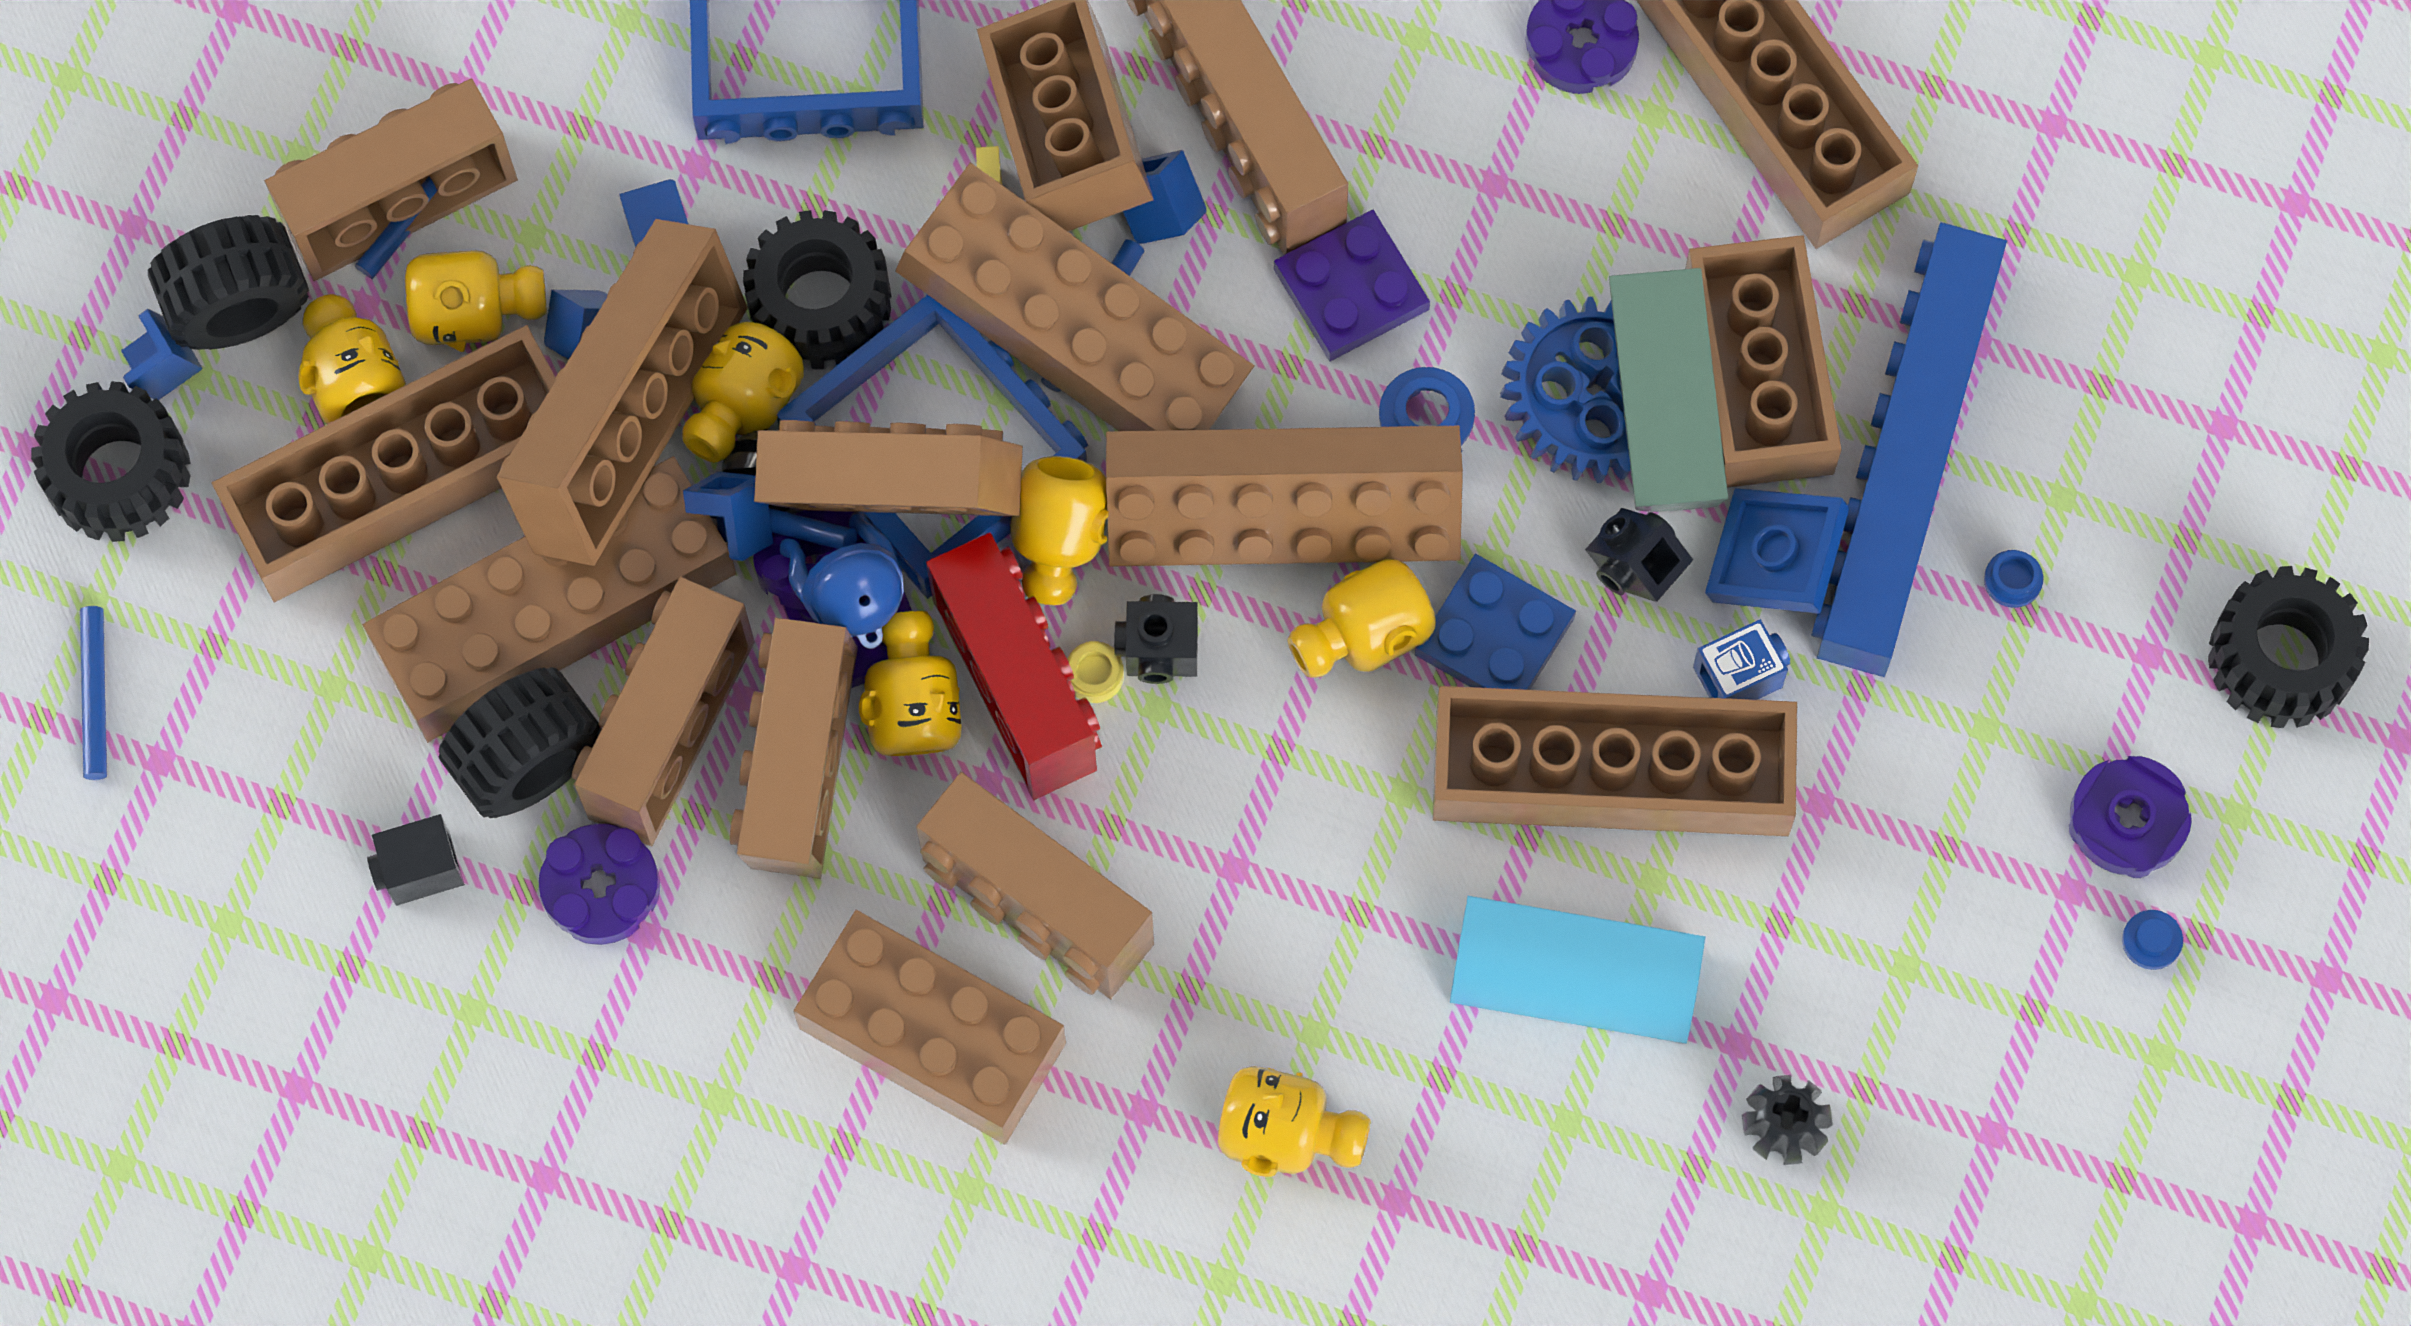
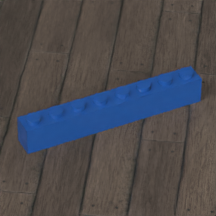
M1940 222L1934 242L1925 239L1922 241L1914 273L1924 275L1920 293L1908 291L1899 323L1910 326L1905 344L1894 341L1885 375L1896 377L1891 395L1879 393L1870 426L1881 429L1877 446L1865 445L1856 478L1866 481L1862 499L1853 497L1849 499L1848 507L1850 509L1843 531L1852 534L1847 552L1838 550L1829 584L1837 586L1832 605L1823 603L1821 613H1817L1811 633L1812 637L1822 639L1817 659L1885 678L1896 645L2006 248L2007 240Z

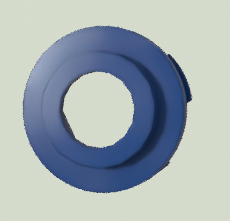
M1418 367L1403 372L1390 382L1380 401L1379 421L1381 427L1419 426L1408 417L1406 412L1407 401L1420 394L1421 391H1434L1441 394L1449 405L1446 419L1436 426L1459 425L1461 446L1465 443L1474 425L1475 406L1470 391L1458 377L1443 369Z

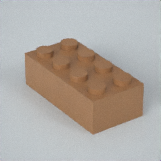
M1053 0L977 29L1025 201L1069 232L1154 200L1104 34L1088 0Z
M470 78L460 84L450 83L440 87L431 95L430 99L409 109L401 108L391 111L382 117L377 125L357 135H343L332 141L326 150L306 160H293L284 164L275 172L274 176L265 179L264 182L288 235L315 282L359 260L391 221H403L419 213L405 230L413 233L518 181L503 133L474 80ZM428 176H430L437 189V192L429 202L428 196L422 187L423 182Z
M1804 235L1690 248L1685 269L1701 268L1727 488L1834 475L1842 449Z
M780 420L779 431L758 430L754 502L802 511L1019 516L1023 446L1003 441V431L982 429L980 425L946 424L945 430L926 428L925 424L890 423V428L870 427V423L837 421L835 422V427L816 426L815 422L799 420Z
M679 577L672 593L664 591L658 599L651 618V623L655 626L646 644L639 642L632 650L625 668V675L629 677L620 695L612 694L606 701L599 718V727L602 730L593 748L589 746L583 748L572 772V778L576 780L574 783L589 820L598 824L628 828L639 836L642 843L651 847L755 643L743 603L683 577Z
M775 618L773 633L764 632L762 635L758 666L765 669L763 692L754 691L749 712V726L756 727L754 750H745L743 753L739 775L740 786H746L747 794L744 810L735 809L730 828V844L737 845V855L751 869L821 879L858 646L846 627Z
M963 772L958 774L916 826L921 848L920 853L922 854L923 861L927 863L923 869L935 882L947 890H952L956 885L973 897L970 904L981 916L995 925H999L1004 920L1021 934L1017 939L1027 950L1042 960H1046L1049 955L1054 957L1068 968L1065 971L1066 977L1087 994L1093 995L1098 990L1111 1000L1154 946L1152 911Z
M858 910L854 911L793 1010L798 1027L803 1032L1004 1145L1008 1142L1066 1045L1063 1024Z

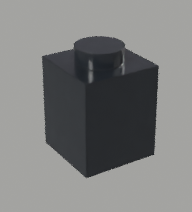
M441 814L372 834L377 854L367 857L370 873L376 890L387 889L396 906L465 885L450 831Z

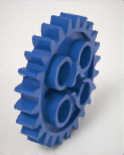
M1593 296L1588 297L1583 304L1581 312L1578 313L1573 303L1568 299L1563 302L1559 310V318L1550 309H1544L1538 319L1540 327L1528 322L1521 333L1524 341L1515 340L1508 353L1515 360L1506 362L1501 375L1512 380V382L1504 385L1500 392V398L1516 401V403L1509 407L1504 417L1506 421L1522 420L1523 425L1515 436L1517 442L1532 437L1537 442L1530 456L1532 459H1536L1546 452L1553 455L1550 466L1551 472L1555 473L1566 462L1572 464L1571 473L1573 480L1578 481L1585 468H1592L1596 482L1602 483L1609 467H1612L1616 476L1620 480H1624L1631 468L1612 303L1610 301L1604 312H1599ZM1589 342L1597 345L1603 352L1604 359L1595 360L1585 356L1580 349L1579 343ZM1560 355L1565 358L1566 362L1557 361L1555 357ZM1552 381L1560 384L1566 391L1567 398L1554 399L1543 390L1542 382ZM1595 384L1602 388L1603 391H1599L1595 395H1592L1586 389L1593 387ZM1591 419L1601 421L1609 429L1610 437L1600 438L1591 434L1587 429L1585 421Z

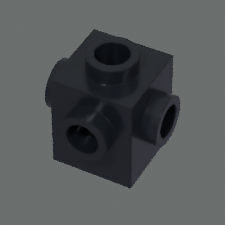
M1621 508L1616 515L1609 518L1602 525L1600 533L1585 549L1599 567L1596 572L1597 577L1609 590L1618 595H1623L1627 592L1654 602H1658L1693 561V558L1676 537L1674 529L1665 519L1653 512H1648L1645 515L1625 508Z
M1160 594L1146 595L1141 597L1139 601H1127L1126 621H1115L1114 653L1115 656H1126L1127 676H1138V680L1150 684L1168 683L1173 680V677H1197L1198 602H1174L1172 597Z

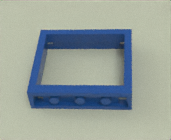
M690 0L692 117L698 140L724 139L725 144H731L739 141L740 138L765 137L772 141H789L796 138L797 135L822 134L825 137L837 139L849 137L854 132L879 131L885 135L895 136V130L923 129L919 0H900L903 90L712 100L709 0Z
M926 295L783 407L777 414L778 425H780V420L815 422L939 324L1055 451L1056 454L1053 456L1071 457L1087 462L1085 448L1088 447V443L1085 437L1072 422L1066 420L1061 424L1048 409L1051 406L1050 400L1035 381L1028 379L1024 383L1011 369L1014 366V362L1009 353L992 340L987 342L975 328L929 295ZM857 512L863 514L871 525L889 539L903 573L927 599L932 594L926 561L991 532L996 544H998L1010 534L1012 517L978 515L933 552H930L896 513Z

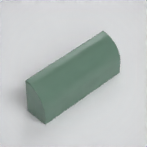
M1701 268L1609 276L1635 509L1647 512H1663L1717 507L1728 499L1702 270Z

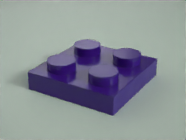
M1374 209L1274 260L1275 273L1329 362L1430 309V300Z

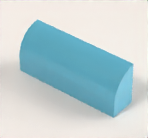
M1467 896L1450 1003L1687 1044L1706 936Z

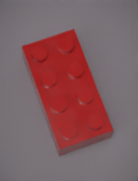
M991 532L926 561L933 603L1033 801L1096 772L1095 751L1102 748L1096 732L1100 730L1099 722L1086 697L1078 701L1075 699L1076 693L1070 681L1074 679V674L1060 646L1050 650L1051 645L1045 632L1049 627L1038 601L1034 596L1026 600L1024 599L1025 594L1019 581L1023 578V575L1010 547L1007 546L999 550Z

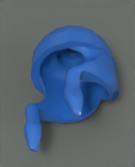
M854 512L849 518V528L855 529L857 535L861 536L867 544L858 543L839 548L823 557L809 573L806 567V555L801 545L791 538L782 540L780 543V554L790 558L788 571L790 585L811 618L818 624L846 627L852 637L856 636L866 648H875L880 645L883 639L882 627L897 612L904 593L902 569L895 557L889 539L871 525L863 514ZM867 595V599L864 602H859L861 596ZM872 632L871 636L866 637L868 633Z

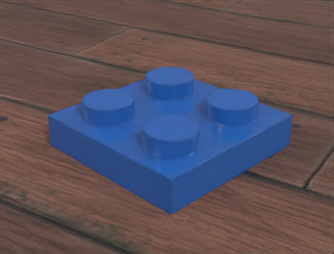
M1735 488L1705 594L1713 603L1820 614L1850 508L1843 498Z
M1475 553L1436 614V624L1432 635L1425 643L1415 648V656L1469 687L1530 690L1574 621L1576 610Z

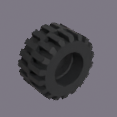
M808 210L799 212V221L791 223L787 216L776 221L778 231L774 234L767 229L758 237L760 250L750 248L746 257L748 270H743V285L752 322L770 327L786 337L795 346L802 361L803 359L810 360L812 369H824V361L835 359L837 366L847 358V354L855 352L868 342V338H873L884 329L882 320L889 321L891 314L890 298L892 296L886 259L882 249H877L876 238L870 231L866 230L860 234L859 222L848 216L843 223H839L836 212L824 210L822 218H813L812 211ZM811 272H832L842 276L850 283V287L845 295L836 303L825 308H803L795 305L785 297L788 289L797 279Z
M236 216L199 226L166 245L161 250V253L153 258L150 263L151 267L148 269V278L172 340H175L176 344L181 347H189V349L193 350L227 348L262 337L295 316L309 297L307 293L309 287L285 226L281 222H276L275 218L268 216Z
M111 381L109 390H103L99 382L87 384V393L81 396H77L76 392L72 390L63 396L67 402L66 405L61 409L52 405L45 413L50 423L48 426L38 424L34 437L40 446L31 448V460L37 468L34 471L35 477L59 516L63 517L66 524L77 532L82 528L87 537L99 541L104 532L108 534L112 542L125 541V532L133 531L137 538L149 534L146 525L154 520L161 527L170 519L165 510L169 506L178 509L184 500L178 487H189L191 477L186 468V465L191 464L189 452L171 416H169L165 407L157 398L151 400L146 390L135 386L129 393L124 382ZM117 441H129L141 446L137 462L127 474L119 479L97 483L82 478L86 462L100 447Z
M2280 566L2273 578L2268 570L2255 574L2250 584L2244 581L2236 589L2232 598L2228 600L2211 633L2209 645L2213 646L2208 655L2209 669H2218L2213 682L2218 691L2228 688L2231 694L2226 702L2234 710H2237L2243 704L2251 710L2247 718L2256 723H2259L2262 716H2267L2271 718V727L2284 728L2288 720L2293 719L2296 728L2309 725L2315 715L2320 720L2331 714L2336 704H2341L2366 663L2363 661V658L2369 651V638L2362 637V634L2368 625L2364 614L2354 615L2352 613L2358 602L2351 593L2344 597L2340 596L2336 591L2341 583L2332 577H2329L2326 584L2316 580L2317 570L2305 567L2301 576L2294 575L2293 566ZM2269 625H2287L2301 631L2310 639L2317 651L2318 666L2299 671L2278 666L2261 649L2257 630Z
M544 667L510 678L475 701L462 713L445 735L438 750L440 753L438 758L479 814L483 817L498 818L522 811L538 803L570 780L579 754L585 746L593 748L602 728L599 727L598 720L557 668L550 667L546 669Z

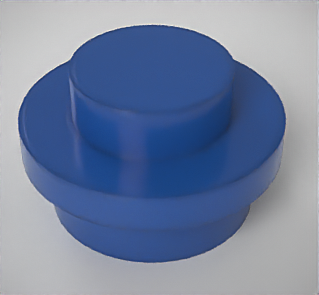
M2006 550L1998 553L1990 560L1984 573V585L1990 597L2000 605L2010 608L2023 607L2033 602L2039 595L2044 581L2043 571L2037 560L2020 550Z
M2145 910L2134 915L2126 924L2122 934V945L2126 955L2133 963L2145 969L2159 970L2171 965L2178 958L2183 947V933L2177 921L2169 914L2159 910Z

